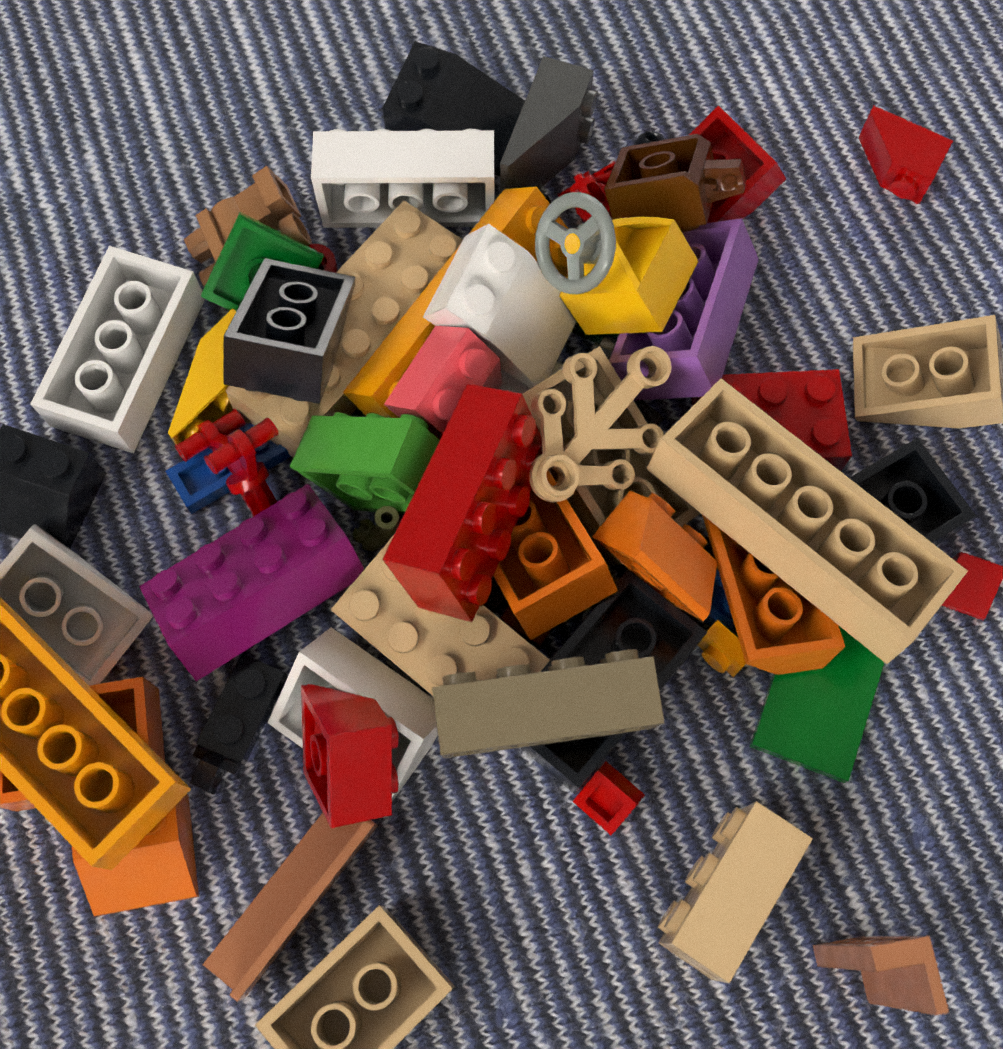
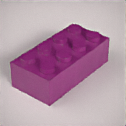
M307 484L297 491L289 493L282 500L256 516L243 521L239 526L213 542L200 547L195 553L167 570L159 572L152 579L140 585L139 588L168 646L197 682L351 585L363 572L364 567L346 534L310 485Z

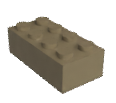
M631 649L605 654V659L600 660V664L585 666L584 657H572L552 661V666L548 667L549 671L531 673L530 666L524 664L497 669V678L476 681L475 672L443 676L444 686L432 687L440 755L443 758H451L648 730L665 724L654 656L639 658L638 650Z

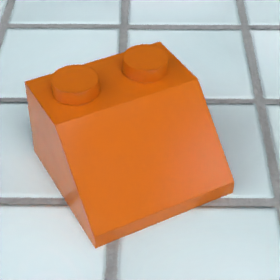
M629 491L592 537L627 569L632 571L669 602L704 621L711 610L718 562L704 549L708 541L689 525L684 524L680 527L671 518L675 510L658 495L651 493L647 498Z
M188 794L170 810L113 870L91 867L72 847L73 863L93 916H102L199 897Z

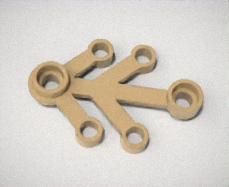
M649 346L635 351L628 359L627 375L596 412L593 379L597 374L595 359L587 353H578L567 358L563 364V375L572 384L575 436L565 448L563 447L561 416L566 410L564 395L559 390L551 388L538 392L533 397L531 403L532 411L541 420L542 454L533 461L530 467L529 481L538 497L548 502H560L572 496L577 486L604 485L610 490H621L632 485L635 471L631 463L624 459L612 460L603 466H580L579 464L591 450L634 449L639 454L654 453L660 439L664 436L662 429L658 425L648 423L637 426L635 429L609 428L643 388L656 387L667 381L671 374V361L664 350L656 346ZM576 361L582 362L585 366L586 372L583 378L579 377L575 372L574 366ZM641 361L645 362L648 366L649 373L647 377H644L641 372ZM545 396L550 397L554 401L555 409L552 414L546 412L543 407ZM644 431H648L652 436L650 447L643 443L642 436ZM616 466L621 469L623 474L622 481L619 484L614 481L612 471ZM549 468L555 469L558 474V481L555 486L550 485L547 481L546 475Z

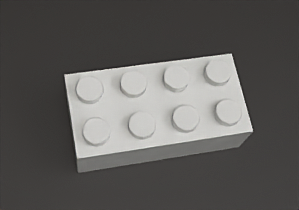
M471 128L463 131H435L433 129H421L419 131H390L387 129H377L375 131H345L341 129L313 131L311 180L323 228L379 227L404 200L443 227H474L495 201L494 130L481 131Z
M108 247L31 402V406L50 427L134 454L205 301V298L201 297L202 289L194 272L119 248Z

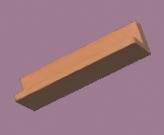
M324 813L319 816L203 963L208 970L232 989L229 995L238 1002L249 994L378 827L376 823L368 820L331 828Z
M861 936L812 945L817 967L861 971L869 1004L930 1015L949 1013L930 936Z

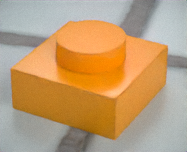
M717 620L707 630L706 635L698 646L703 650L701 653L702 657L713 669L720 673L727 671L734 678L746 665L738 637Z

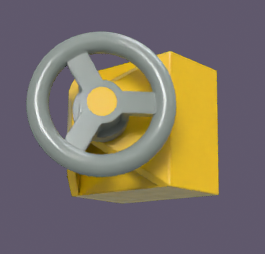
M582 192L567 193L552 201L543 212L535 235V254L542 274L554 288L561 291L559 297L586 335L663 332L698 263V259L674 219L659 217L611 219L608 211L599 200ZM570 208L584 209L592 216L577 228L567 229L556 222V219ZM550 239L561 245V250L567 257V277L563 276L556 269L552 261L549 245Z

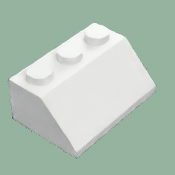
M331 627L299 651L268 720V724L303 748L301 685L314 684L376 699L387 718L392 717L398 730L399 743L397 748L392 749V763L397 771L399 787L398 792L392 794L393 802L438 736L434 700L424 691Z

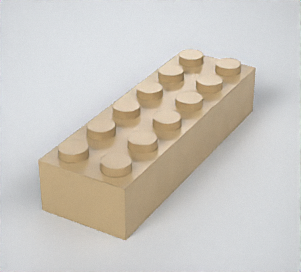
M404 200L336 272L356 278L333 370L320 404L296 401L288 397L229 386L225 391L232 408L241 414L247 424L251 423L254 426L266 417L270 418L279 432L278 436L270 440L276 445L280 444L285 447L289 455L294 458L312 416H333L336 412L351 416L357 409V406L343 391L459 247L463 239Z
M720 379L660 439L646 468L886 664L892 661L917 638L968 572V570L723 379Z

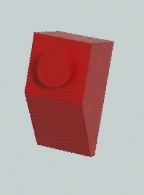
M874 105L858 137L879 186L891 191L899 198L908 199L917 204H920L953 143V140Z

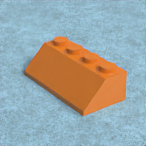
M702 515L714 557L718 561V571L746 664L776 675L824 668L846 647L839 625Z

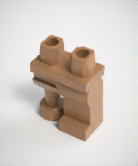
M268 166L252 175L255 181L254 184L234 197L219 201L213 206L211 211L206 208L195 215L200 227L184 238L187 249L194 259L203 263L213 257L216 263L239 211L277 231L280 229L279 232L307 246L312 244L307 229L299 219L301 215L288 186ZM215 263L199 272L198 275L203 287Z

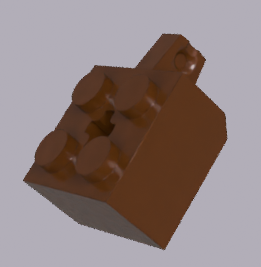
M698 134L622 147L604 190L612 219L629 217L674 219L681 232H688L707 224L713 202L744 193L746 178L741 159L714 160L711 142Z

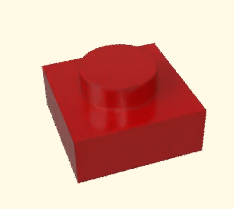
M605 761L572 802L608 834L612 835L639 804L645 794Z

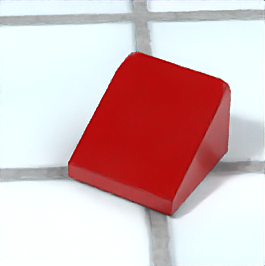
M959 552L952 559L968 570V572L941 606L984 620L1003 580V566Z

